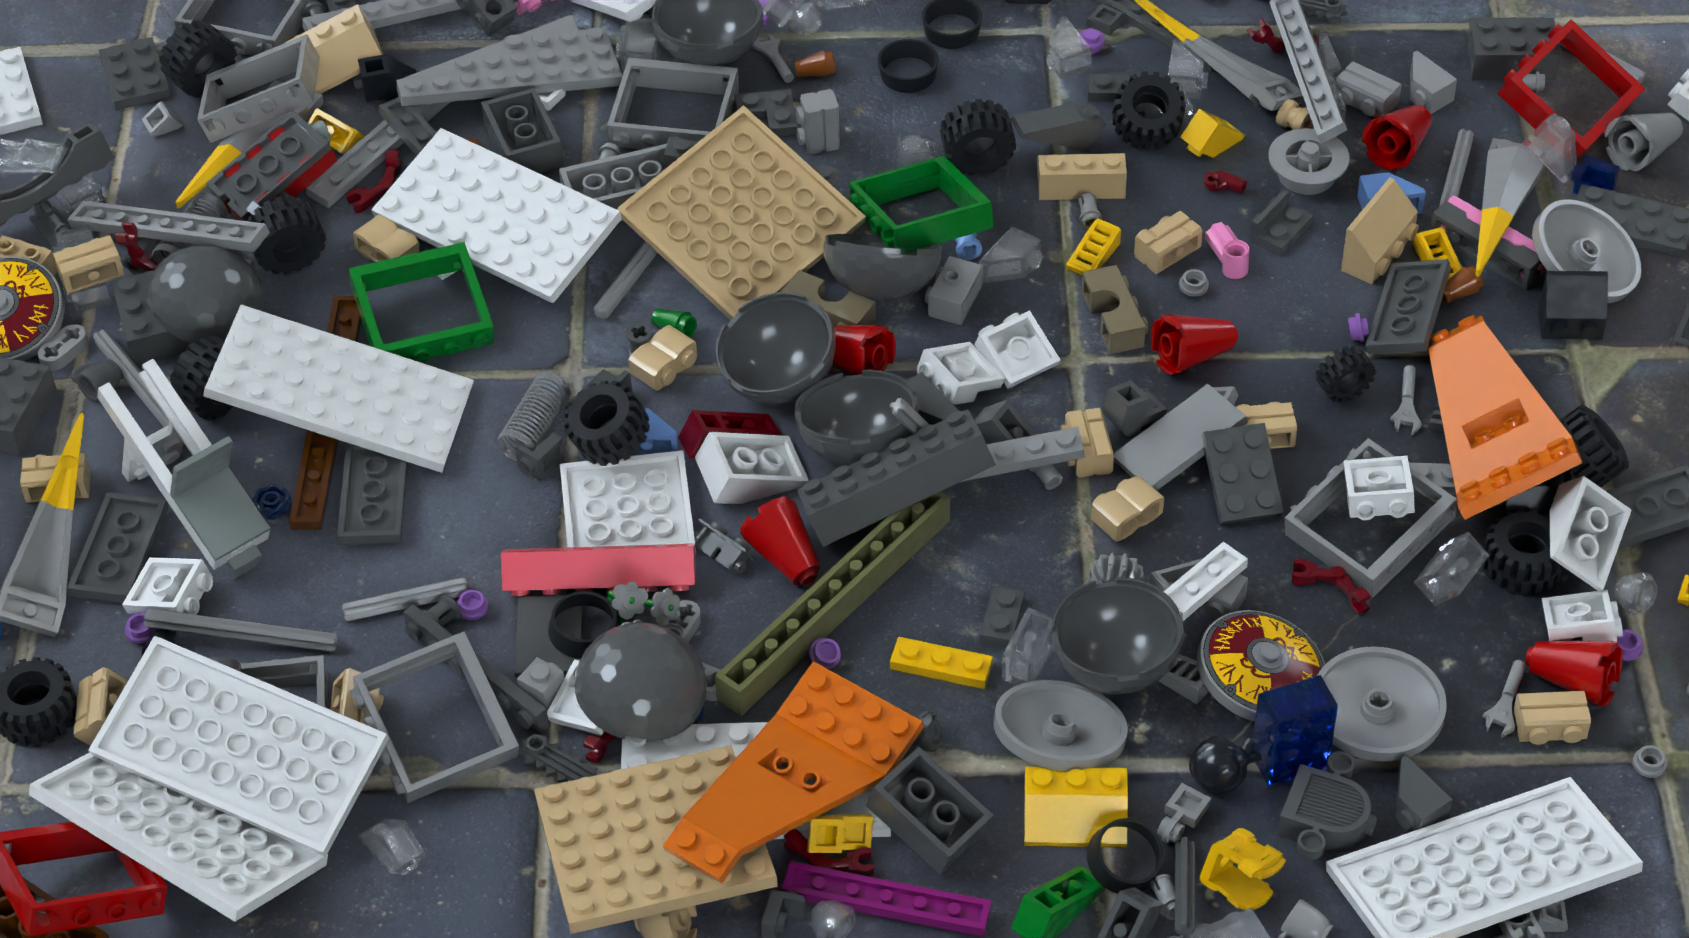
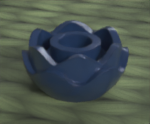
M271 484L268 487L258 489L255 497L252 498V502L264 519L275 520L288 512L291 506V497L284 487Z

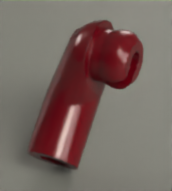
M1224 170L1209 172L1203 178L1205 188L1210 191L1229 188L1242 194L1247 186L1246 180Z

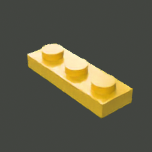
M903 637L897 638L890 659L891 670L985 689L993 665V656Z

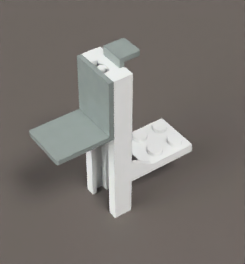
M151 359L142 364L144 371L139 373V377L169 420V425L146 437L111 384L108 382L98 388L97 398L124 436L122 474L128 482L135 478L141 480L150 475L213 570L228 563L231 567L230 575L235 579L260 564L262 554L256 546L268 539L270 527L229 468L233 444L231 438L228 436L212 445L155 360ZM184 442L193 456L173 467V474H171L166 465L173 463L180 457Z

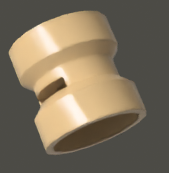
M1287 99L1277 112L1276 123L1284 128L1290 127L1292 130L1311 128L1313 124L1307 107H1299L1298 102L1292 99Z

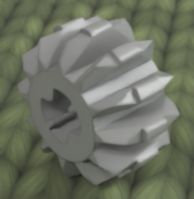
M1113 551L1110 556L1101 554L1098 560L1093 561L1089 582L1096 580V584L1117 581L1116 577L1143 581V566L1138 564L1137 558H1127L1126 553L1121 556L1116 555Z

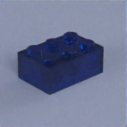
M1321 675L1258 694L1253 741L1256 745L1253 751H1258L1262 755V760L1255 763L1267 785L1291 780L1296 776L1300 764L1319 770L1327 767L1328 758L1331 755L1338 704Z

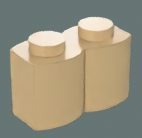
M377 215L353 232L355 248L360 254L371 261L378 262L419 252L420 244L417 237L411 232L408 233L405 230L399 229L395 222L382 215Z
M667 325L660 329L649 342L636 349L629 357L630 374L658 391L664 386L670 385L675 380L677 373L694 365L698 356L696 342L671 325Z
M1140 476L1124 479L1118 484L1116 490L1102 493L1094 499L1091 520L1116 542L1121 541L1133 534L1139 527L1149 524L1163 513L1164 497Z

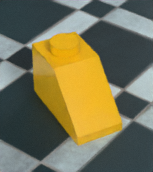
M1199 109L1180 137L1188 143L1186 148L1195 155L1201 157L1202 154L1214 158L1242 141L1246 135L1228 121Z

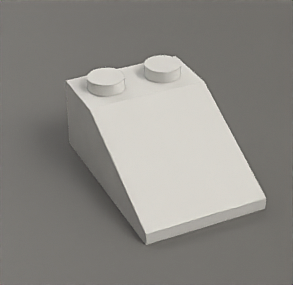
M709 432L695 456L714 503L744 504L803 487L809 481L789 436Z
M1585 476L1560 484L1550 509V558L1597 591H1602L1632 510Z

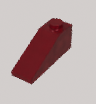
M692 410L678 439L688 457L695 459L709 432L762 435L781 434L769 414Z

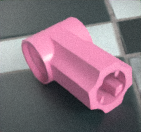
M1222 222L1212 224L1211 228L1205 232V240L1221 261L1223 274L1230 279L1245 277L1249 270V245L1242 240H1238L1228 225H1224Z

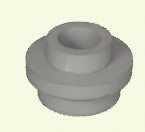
M1191 269L1186 271L1180 278L1179 288L1188 296H1201L1208 291L1209 281L1204 272Z
M1647 745L1634 754L1633 767L1640 775L1656 778L1666 771L1667 759L1660 748Z

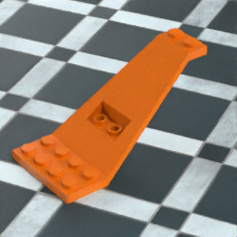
M1474 315L1464 318L1458 323L1459 327L1449 332L1447 329L1436 332L1431 336V341L1428 345L1458 509L1464 520L1583 463L1572 436L1489 329L1482 315L1477 318Z
M813 661L774 717L682 817L663 844V847L668 853L722 884L742 855L874 788L899 765L923 730V721ZM789 763L786 769H778L780 764ZM809 779H817L813 785H806Z

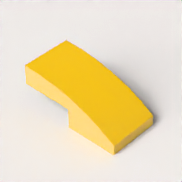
M834 814L818 816L810 820L807 852L842 853V850H857L861 847L871 848L873 816L871 814Z

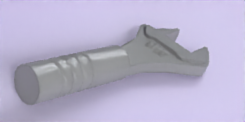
M768 34V41L759 42L757 38L752 45L753 48L770 58L784 82H792L794 75L778 52L780 39H775L770 34Z
M1411 365L1404 367L1402 403L1399 409L1391 416L1390 422L1394 423L1397 433L1399 432L1400 424L1413 426L1411 435H1414L1421 429L1422 423L1413 405L1416 368Z
M1515 660L1513 662L1501 699L1493 708L1482 715V718L1486 719V731H1489L1492 723L1505 727L1501 734L1502 738L1515 730L1512 703L1526 668V664L1523 661Z

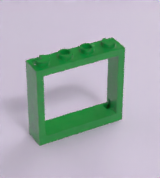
M945 156L849 182L850 198L847 200L866 216L865 223L871 228L873 234H877L886 247L901 249V254L994 228L992 202ZM940 188L959 208L897 226L878 205Z
M465 242L349 268L350 286L371 347L417 362H424L429 358L453 355L459 351L481 348V346L494 343V326ZM459 270L463 271L480 322L392 343H382L366 294L367 291Z

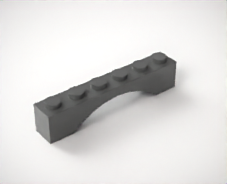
M89 122L67 134L60 149L40 173L17 187L0 192V226L4 225L7 219L12 216L29 211L35 203L43 199L52 198L58 193V190L67 185H74L80 182L83 176L90 172L105 168L108 162L115 159L102 131L92 122Z

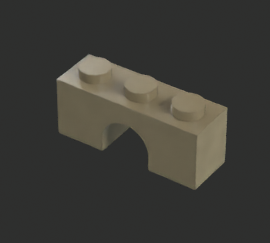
M1117 265L1083 272L1082 295L1090 312L1109 311L1101 313L1100 331L1109 354L1143 348L1145 334L1149 332L1146 318L1144 316L1141 317L1139 314L1138 301L1129 292L1127 277L1121 275Z
M798 270L781 290V292L804 295L806 299L813 301L817 305L820 304L828 314L833 325H874L876 323L875 301L851 291L840 301H825L824 280L801 270Z

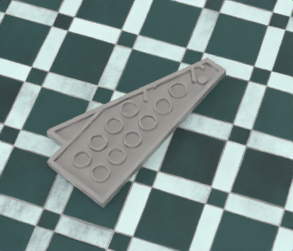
M569 15L524 33L509 35L505 40L397 80V92L401 106L497 98L535 88L539 94L561 89L563 91L614 87L620 86L622 73L605 28L578 30L573 15Z

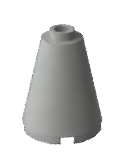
M1673 113L1635 114L1617 117L1609 123L1605 131V138L1608 137L1609 144L1606 147L1607 154L1612 162L1621 170L1640 171L1646 168L1680 138L1683 132L1682 122Z

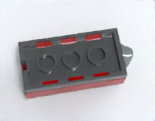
M292 110L209 180L206 185L211 194L218 197L224 203L229 214L233 213L236 220L247 221L252 214L246 209L252 201L264 206V202L268 200L270 202L274 201L282 191L296 197L338 160L330 146L332 136L328 132L324 121L319 120L308 124Z

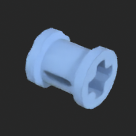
M977 233L953 239L957 242L956 253L960 259L972 260L981 254L982 246L981 242L976 238Z

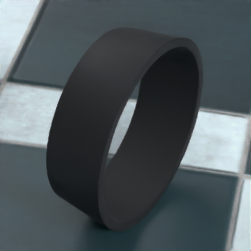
M933 0L926 5L922 12L925 35L930 42L939 47L949 49L965 47L973 43L979 35L982 11L972 0ZM958 14L972 20L975 26L963 33L945 34L932 29L929 24L939 16Z
M916 39L897 40L886 45L878 55L881 79L886 86L895 91L904 93L918 92L929 87L935 80L939 57L937 51L926 42ZM904 57L921 59L932 68L928 73L915 78L897 77L885 70L890 62Z
M587 591L574 592L561 598L553 608L548 628L549 638L553 646L561 653L581 659L584 651L596 638L581 640L564 634L555 622L556 617L560 613L575 606H592L605 611L613 619L609 630L619 626L616 610L612 607V603L600 594Z
M1123 818L1107 824L1092 836L1087 848V862L1094 878L1107 890L1118 894L1121 890L1135 887L1143 892L1150 887V882L1152 880L1155 881V877L1159 873L1163 862V848L1157 834L1148 825L1135 819ZM1127 827L1139 832L1148 840L1156 858L1155 871L1149 877L1130 881L1116 876L1108 869L1102 859L1100 849L1102 837L1108 828Z

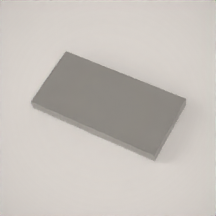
M1206 384L1113 453L1114 462L1131 477H1142L1157 491L1205 455L1202 439L1203 432L1244 426L1248 421L1246 415L1209 384Z

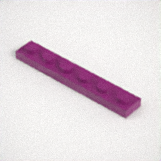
M792 861L789 862L781 891L789 890L804 896L806 902L982 937L985 935L992 909L991 900Z

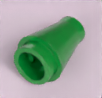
M658 308L651 317L652 325L661 329L671 325L689 338L694 335L697 328L696 318L687 311L662 310Z

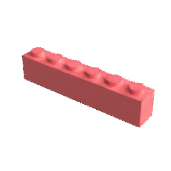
M695 543L504 549L501 552L502 591H510V596L530 595V590H542V595L562 594L561 589H574V592L587 591L594 593L593 588H606V593H608L610 590H614L615 586L619 584L627 585L631 581L636 582L638 588L645 589L647 592L657 591V586H670L672 591L689 590V585H695L696 583Z

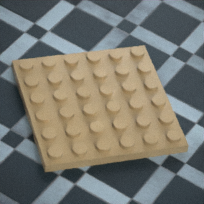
M744 105L617 208L625 223L730 320L739 313L738 309L747 302L763 295L781 292L798 270L807 272L824 257L823 245L826 235L852 234L866 220V216Z
M732 745L534 789L570 934L778 887L777 876L766 844L742 855L722 884L668 853L663 847V844L682 817L736 759Z

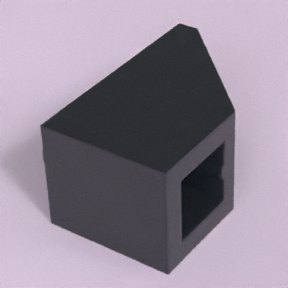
M386 54L358 59L366 102L398 97L397 80L417 73L416 69Z

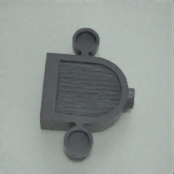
M1337 751L1332 753L1328 758L1327 772L1302 764L1299 766L1280 815L1278 836L1296 841L1297 852L1305 859H1318L1323 855L1324 850L1330 852L1350 850L1359 845L1366 834L1372 836L1378 816L1370 814L1371 802L1367 792L1362 786L1350 779L1354 773L1355 760L1347 752Z

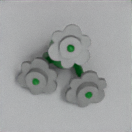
M633 581L627 585L619 584L615 586L614 590L608 592L607 597L612 603V607L616 610L619 625L630 623L626 622V619L632 618L635 614L643 613L644 606L652 607L651 616L656 617L657 624L665 626L669 620L676 618L677 608L680 604L679 596L673 594L669 588L664 589L663 592H656L652 600L648 599L647 591L638 588V584ZM639 619L634 620V621L632 622V623H637V622L643 623V622H642L641 620H639Z

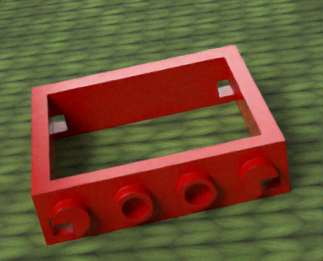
M1570 19L1563 27L1558 23L1547 35L1550 39L1548 42L1543 38L1533 48L1532 52L1535 54L1533 57L1528 53L1516 65L1520 69L1518 72L1512 69L1503 78L1506 84L1497 94L1573 164L1607 129L1609 123L1619 117L1645 88ZM1560 42L1620 98L1583 137L1522 81Z
M65 822L0 832V885L29 937L164 914L168 886L163 878L77 824ZM4 844H9V848L7 849ZM115 851L136 887L36 903L16 866ZM46 910V913L44 914H37V912Z

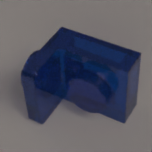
M1587 155L1581 165L1577 164L1572 172L1571 181L1574 182L1573 193H1579L1581 184L1614 191L1620 166Z

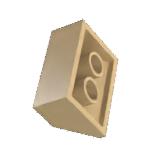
M358 4L291 39L294 40L307 34L316 49L320 60L315 93L319 94L360 74L358 59L383 55L374 28Z
M1125 153L1037 156L1039 200L1079 199L1080 197L1083 198L1082 195L1087 193L1095 195L1097 199H1123L1126 196L1127 170Z
M1389 177L1346 230L1341 271L1371 285L1380 275L1384 276L1387 273L1391 261L1394 258L1398 259L1405 244L1408 240L1413 241L1419 229V225L1416 224L1418 211L1395 179Z

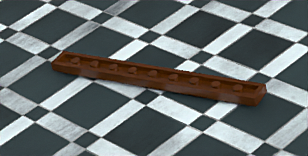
M334 295L327 332L358 342L362 320L354 296ZM307 430L289 519L291 530H322L339 443L338 439Z

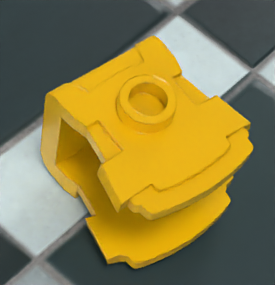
M1238 828L1231 835L1211 846L1200 874V881L1208 888L1222 893L1227 897V901L1236 908L1252 911L1262 907L1271 899L1274 891L1269 887L1270 884L1262 881V879L1278 873L1283 868L1286 859L1283 858V853L1269 844L1263 846L1256 842L1255 835L1250 831Z

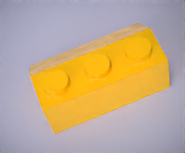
M1025 766L1024 846L1088 847L1092 836L1099 829L1115 820L1128 818L1127 768L1089 767L1082 770L1072 769L1066 772L1043 767ZM1127 827L1108 828L1102 837L1100 847L1127 848Z

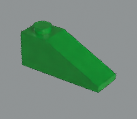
M1079 865L1025 894L1011 929L1021 935L1022 938H1056L1106 888L1097 882L1089 870Z

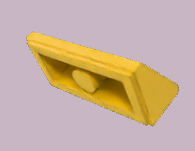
M318 108L315 109L308 121V124L319 120L324 121L328 132L332 136L330 140L331 148L342 155L347 153L365 137L358 130Z

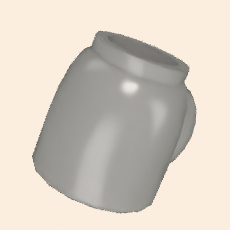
M1299 899L1280 929L1282 933L1278 938H1286L1287 935L1291 938H1326L1333 925L1329 923L1327 917L1304 900Z

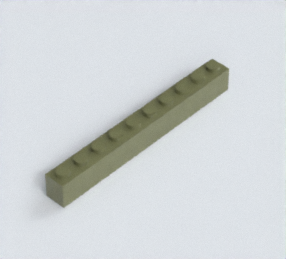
M940 491L885 518L715 675L717 700L740 716L745 714L808 655L809 647L816 639L826 638L950 522V496Z

